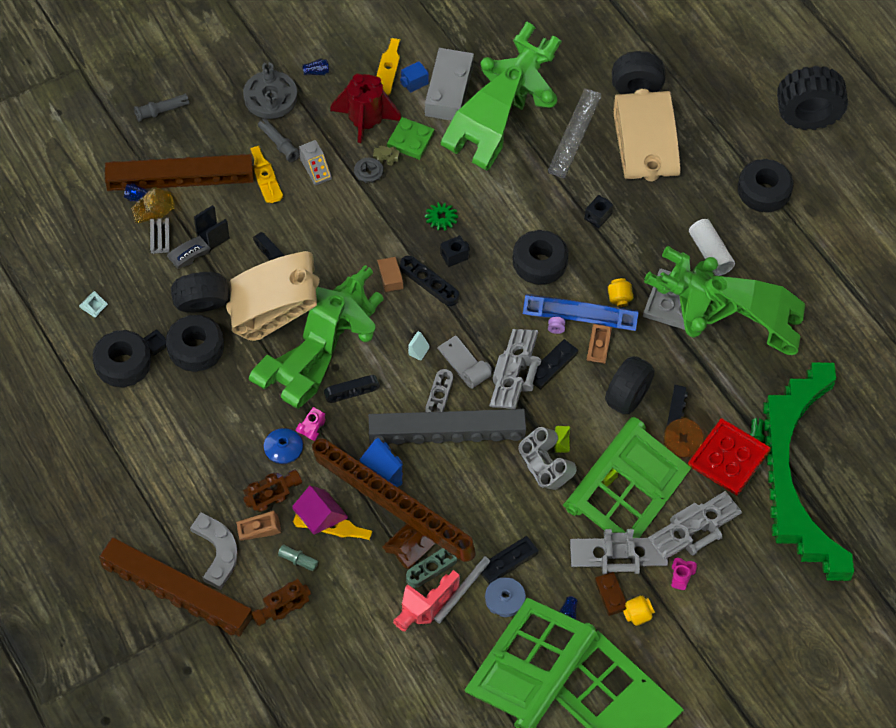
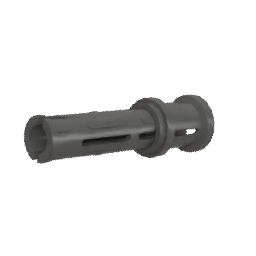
M184 94L158 103L149 102L148 105L135 106L136 118L138 122H141L142 119L151 116L153 118L156 117L158 113L189 105L188 96Z
M266 118L262 119L265 124L260 121L258 127L277 145V150L283 153L289 162L297 160L300 156L299 149L292 145L290 139L284 138Z

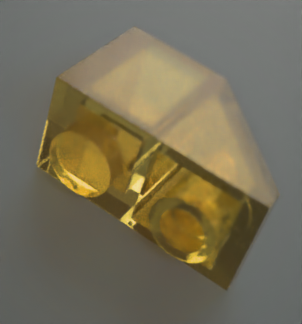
M153 187L131 207L135 223L150 221V219L164 217L175 205L171 192Z

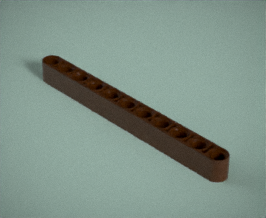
M325 439L314 441L312 450L316 461L461 561L468 562L474 559L476 551L473 540L469 535Z

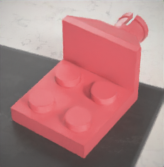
M454 570L449 575L446 574L441 579L440 585L436 590L433 588L426 598L410 585H407L402 602V612L393 620L394 624L404 632L413 622L417 624H430L459 588L460 575Z

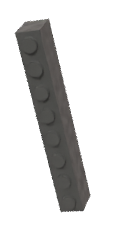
M524 409L368 414L369 444H372L377 438L383 443H394L397 445L403 443L421 444L423 442L442 443L445 441L455 443L507 439L518 441L524 439L526 434Z

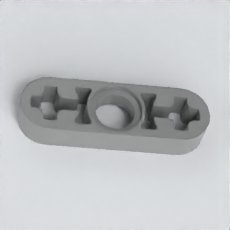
M442 369L437 372L425 412L433 411L434 404L437 405V412H444L453 384V374L451 371ZM444 377H447V379L445 380L444 386H442V385H441L442 379H443ZM436 392H443L445 396L438 399L434 394Z

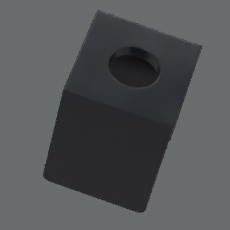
M214 205L194 216L196 235L205 241L210 247V251L230 239L228 221L224 219L217 223Z

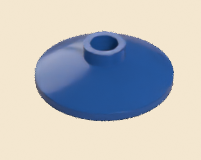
M282 428L274 430L264 441L266 456L271 461L279 464L295 461L303 450L301 437L291 429Z

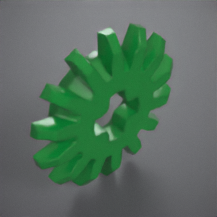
M438 202L437 208L431 205L432 209L426 210V212L430 213L425 215V218H429L426 222L427 224L432 222L431 228L437 226V230H440V227L447 230L446 226L453 227L451 222L457 223L454 218H458V215L453 214L457 210H450L453 207L452 205L446 208L445 202L442 207ZM438 213H445L446 218L439 219Z

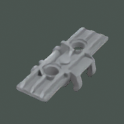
M512 329L507 349L504 350L503 354L499 355L493 374V383L496 386L489 405L490 407L516 409L521 391L533 390V381L537 367L541 364L539 357L532 356L538 330ZM523 349L520 355H514L516 350ZM527 366H530L526 381L524 382L522 377H519L520 369H526Z
M724 491L704 504L698 505L693 503L673 515L670 519L671 524L651 535L648 539L664 560L684 548L693 556L697 554L699 549L714 540H720L722 533L718 528L740 515L742 511L727 492ZM709 511H713L716 513L717 517L715 519H709L706 516V513ZM701 529L703 532L710 531L709 535L692 544L693 539L691 537L694 533ZM675 531L679 533L680 537H682L681 539L674 536Z
M605 529L603 539H570L571 567H601L602 574H607V572H634L639 574V566H668L667 559H663L648 538H633L634 529H627L625 533H612V529ZM599 547L604 550L602 558L594 556L593 550ZM641 547L644 550V556L640 558L635 553L634 548ZM607 559H632V564H607Z

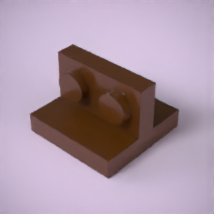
M406 523L382 548L386 553L395 554L404 568L410 569L435 542Z

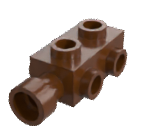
M296 469L288 472V475L285 477L279 473H270L264 480L252 482L247 486L248 488L243 490L245 497H243L244 503L254 511H264L269 507L268 504L274 501L276 503L284 501L286 499L285 495L290 493L289 487H296L302 484L301 477Z
M296 579L263 598L265 607L261 610L256 609L251 612V615L258 627L265 624L266 620L271 617L274 621L284 619L289 612L301 609L309 601L308 596L311 595V592L306 584L302 585L299 579Z

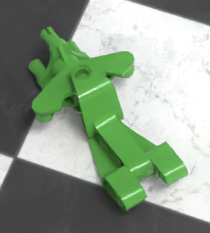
M528 22L525 23L519 35H516L513 40L519 52L517 58L493 60L486 57L482 59V71L491 82L478 91L455 113L441 140V146L456 154L461 151L467 140L478 145V149L471 162L486 171L491 168L503 148L504 131L512 105L522 110L528 93L533 95L535 106L552 108L557 103L556 94L551 90L538 70L541 63L552 62L555 57L554 53L562 41L552 36L550 40L543 38L538 48L529 44L528 39L535 30V26Z
M669 246L664 249L662 257L676 263L672 272L669 275L662 272L661 276H656L652 272L646 274L644 283L657 288L658 292L666 294L671 291L679 295L685 331L690 337L694 338L700 335L705 330L707 324H713L735 312H739L767 328L769 332L767 344L787 355L798 353L800 335L788 323L793 325L802 323L805 303L783 286L757 280L713 276V271L718 267V261L714 257H708L704 261L699 262L691 272L690 256L685 253H679Z
M364 265L357 274L347 277L334 290L317 287V306L309 311L303 333L305 341L277 359L266 355L250 373L249 381L263 389H266L271 384H275L277 381L286 386L281 394L282 400L296 409H299L318 392L338 339L344 333V329H351V332L358 333L359 339L362 342H369L373 338L375 324L369 317L375 312V308L384 298L378 292L373 293L369 299L365 296L364 282L373 274L372 269L368 267L365 271L367 266Z

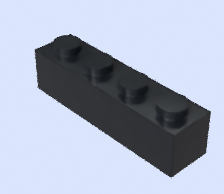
M674 385L666 432L678 434V430H681L682 423L680 420H683L684 416L682 409H685L686 402H684V399H687L688 394L684 386Z

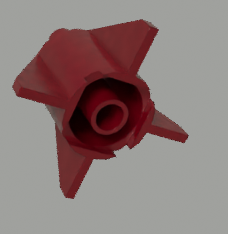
M355 74L346 88L330 106V111L348 114L349 120L353 122L354 126L358 127V143L362 142L364 129H371L377 123L379 125L382 119L400 121L401 113L384 92L381 79L378 76Z

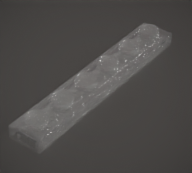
M584 89L548 168L549 174L565 179L599 104L601 93Z

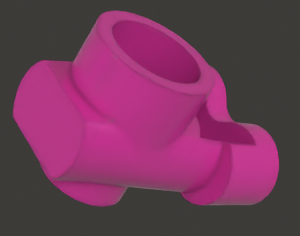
M312 407L302 423L299 422L296 431L315 441L319 435V427L325 423V413ZM315 415L316 419L312 422V418Z
M675 558L672 564L674 572L671 586L685 590L691 575H694L696 572L697 564L693 561L686 562L681 558Z

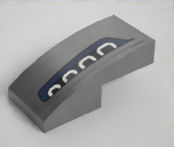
M199 236L181 244L168 253L167 257L179 269L192 264L194 258L209 254L210 247Z

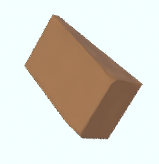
M396 257L377 260L384 291L389 292L403 289V280Z
M593 324L587 361L606 363L612 327Z
M274 511L236 522L240 541L281 533L279 517Z

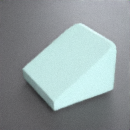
M94 291L79 307L93 317H96L108 304Z
M418 331L408 347V354L418 360H422L429 349V344L421 332Z

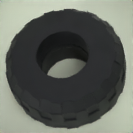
M646 51L623 54L613 64V87L620 94H633L639 89L659 92L665 84L664 63L656 55Z
M755 160L748 163L741 171L738 180V194L743 203L749 208L759 212H774L783 208L789 202L794 185L792 174L783 164L775 160ZM759 184H769L770 186H772V188H765Z
M547 230L527 232L514 245L512 255L513 267L518 276L528 283L546 285L555 282L563 276L567 268V245L560 236ZM541 254L547 256L548 259L537 260L532 256Z
M199 272L177 278L171 286L173 305L179 311L186 313L206 312L225 305L229 298L227 279L222 274L220 275L217 272Z
M188 315L178 319L171 325L166 336V347L170 359L176 366L186 371L198 372L214 366L221 358L224 349V338L220 326L213 319L203 315ZM195 339L204 341V343L196 347L186 345L189 341Z
M129 330L113 331L98 340L93 349L94 369L100 379L110 386L127 387L135 385L144 379L150 370L151 353L146 340L135 332ZM120 355L131 356L130 359L124 362L113 361Z
M637 356L628 357L619 367L608 386L605 396L608 406L623 415L631 414L638 407L652 383L655 372L652 365Z

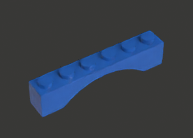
M533 294L525 295L523 314L550 318L560 317L636 331L639 310Z

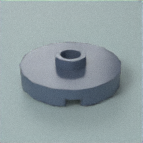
M507 577L498 578L491 582L486 589V606L492 613H496L501 617L514 616L525 601V591L521 584L514 579ZM507 594L509 597L504 598L502 595Z

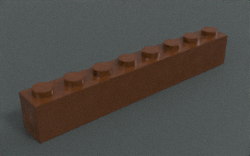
M240 154L106 162L107 191L253 183L252 155Z
M113 537L99 556L101 565L106 571H114L122 579L135 582L139 588L152 591L158 598H166L174 606L187 609L191 615L206 619V622L210 625L220 626L229 635L235 634L240 637L253 618L251 608Z

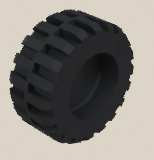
M807 66L801 70H794L792 74L786 75L777 88L780 116L788 125H792V127L797 129L817 130V128H826L827 125H832L836 120H840L847 110L848 97L845 80L834 69L829 70L825 66L809 68Z

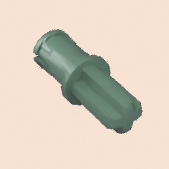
M284 544L278 552L279 557L293 562L295 566L298 564L313 571L318 565L317 560L304 555L303 551L294 550Z

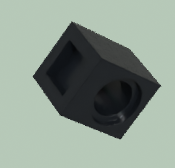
M598 195L585 209L584 219L600 228L612 215L613 203L607 198Z
M460 235L440 243V255L448 268L468 260L470 247L467 241H463Z

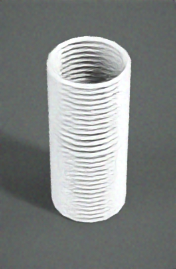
M701 219L695 222L690 227L689 233L705 259L714 257L718 261V267L713 271L714 275L720 276L728 273L733 269L735 261L710 220Z

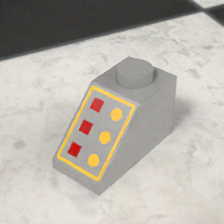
M314 140L299 146L300 160L314 185L316 186L331 180V174L324 154L317 141Z

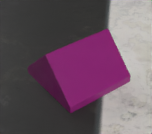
M311 485L292 506L295 513L314 535L348 519L346 513L326 490Z

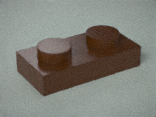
M614 572L595 577L594 581L608 616L626 610V600Z

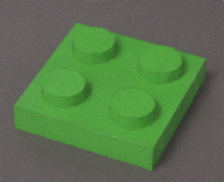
M402 117L391 135L387 147H395L397 150H400V153L420 160L434 135L435 129Z

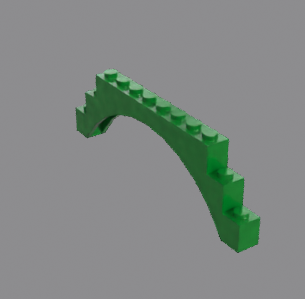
M812 362L810 369L806 370V379H790L788 386H785L784 395H768L766 402H763V414H766L764 431H767L768 434L765 437V444L771 448V451L766 456V463L770 465V471H768V483H771L769 500L773 501V506L770 508V517L774 518L771 532L772 536H775L776 543L797 544V554H800L801 562H823L822 571L826 573V580L851 581L854 574L852 553L831 540L812 521L798 498L789 467V447L796 425L815 401L833 389L836 381L835 363Z

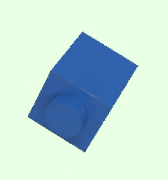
M418 61L401 70L400 82L411 93L429 84V73Z

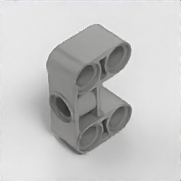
M538 427L520 442L519 452L538 485L543 488L556 490L575 475L577 467L574 462L562 458L552 461L547 451L557 443L558 435L554 430Z

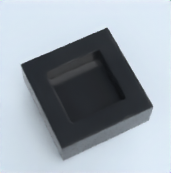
M157 329L144 337L153 356L166 348V338Z

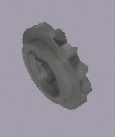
M363 158L355 164L354 174L357 176L358 181L362 180L364 183H373L383 175V166L374 158ZM366 167L371 171L370 175L366 172Z

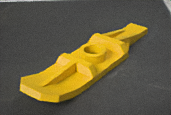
M391 38L388 50L382 54L376 75L381 79L383 90L387 96L391 94L399 63L397 50L400 39Z
M259 146L250 148L254 158L253 171L265 201L268 203L281 201L283 194L270 162L264 159Z
M296 514L293 520L294 525L299 528H308ZM349 520L333 525L336 528H327L321 531L339 536L340 538L356 537L370 540L372 535L371 530L356 527Z

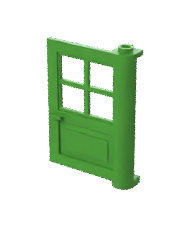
M631 417L563 506L573 516L583 513L604 531L605 529H612V533H625L624 530L609 519L619 504H621L639 518L631 529H634L633 538H640L690 471L691 467L645 431L646 426L641 420ZM612 468L631 482L620 497L601 483ZM634 485L652 499L642 515L623 500ZM598 486L616 500V503L606 516L587 502Z
M527 598L464 691L518 718L514 723L516 728H536L591 642L599 640L596 628L590 623L584 624ZM531 614L551 622L540 639L520 631ZM555 625L574 633L564 650L544 642ZM517 635L536 643L525 661L506 652ZM541 646L560 655L549 672L530 663Z
M597 631L599 640L591 642L572 671L573 673L579 668L594 683L578 698L563 686L555 699L586 728H667L684 709L605 636ZM599 648L614 663L597 679L582 663ZM617 666L633 680L618 697L601 683ZM598 686L614 701L596 717L581 701Z

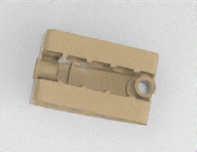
M639 89L633 94L615 95L614 121L624 178L639 179L644 177L647 181H655L661 175L663 177L679 176L678 140L670 91L649 92L647 89Z
M303 251L282 256L255 266L232 278L229 281L230 301L226 305L227 311L231 315L232 332L247 340L257 341L316 307V288L319 285V277L313 274V254Z

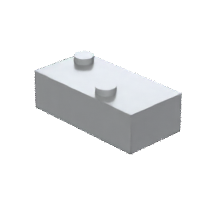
M439 48L425 101V116L452 121L455 113L465 103L473 70L474 53Z

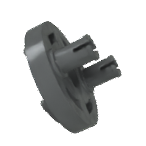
M265 62L262 65L263 72L255 74L245 84L243 91L244 102L248 110L258 117L266 119L279 118L288 114L295 107L297 87L288 75L274 71L273 64L268 62L269 67H267Z

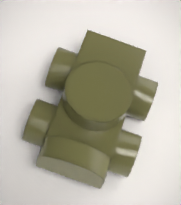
M381 145L379 148H374L373 158L383 164V160H387V164L392 166L394 161H398L400 150H397L395 147L389 148Z

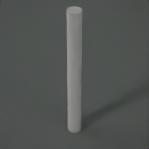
M484 556L433 618L437 623L440 624L490 563L487 557Z

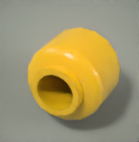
M624 278L611 281V284L608 286L610 303L617 305V307L628 306V303L633 300L631 283Z
M638 596L625 603L626 610L623 611L627 622L632 621L636 626L650 621L653 617L652 614L655 613L649 598L645 599L644 596Z

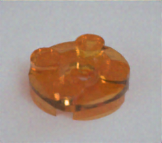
M683 418L674 420L666 427L663 440L664 446L677 457H690L702 445L704 438L697 423ZM680 433H682L683 435L687 434V443H685L684 441L681 443L679 442L678 439H680Z

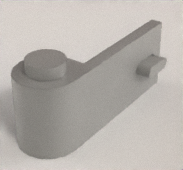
M456 335L438 346V350L471 389L492 376L490 364L484 361L477 362Z

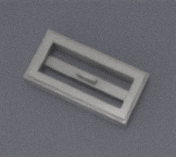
M165 218L164 221L158 219V221L150 219L151 253H170L169 218ZM155 226H158L157 249H155ZM162 226H165V248H162Z

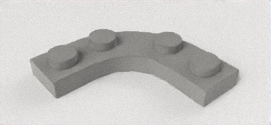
M201 512L190 527V530L207 539L216 549L214 562L203 576V581L221 590L232 574L237 562L236 542L232 533L225 525Z

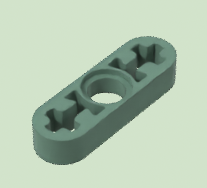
M442 548L410 568L406 573V582L413 588L420 587L454 566L458 558L452 555L451 560L449 558L445 559V554L449 556L452 554ZM429 563H435L438 568L435 571H429L426 566ZM412 575H419V580L412 579Z

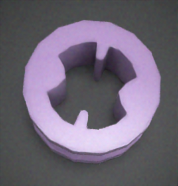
M552 317L548 320L549 332L560 334L565 331V320L563 318Z

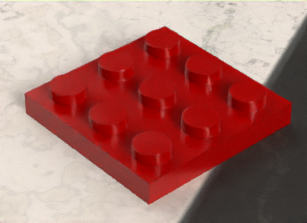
M721 418L690 459L688 465L738 496L769 454L771 448Z

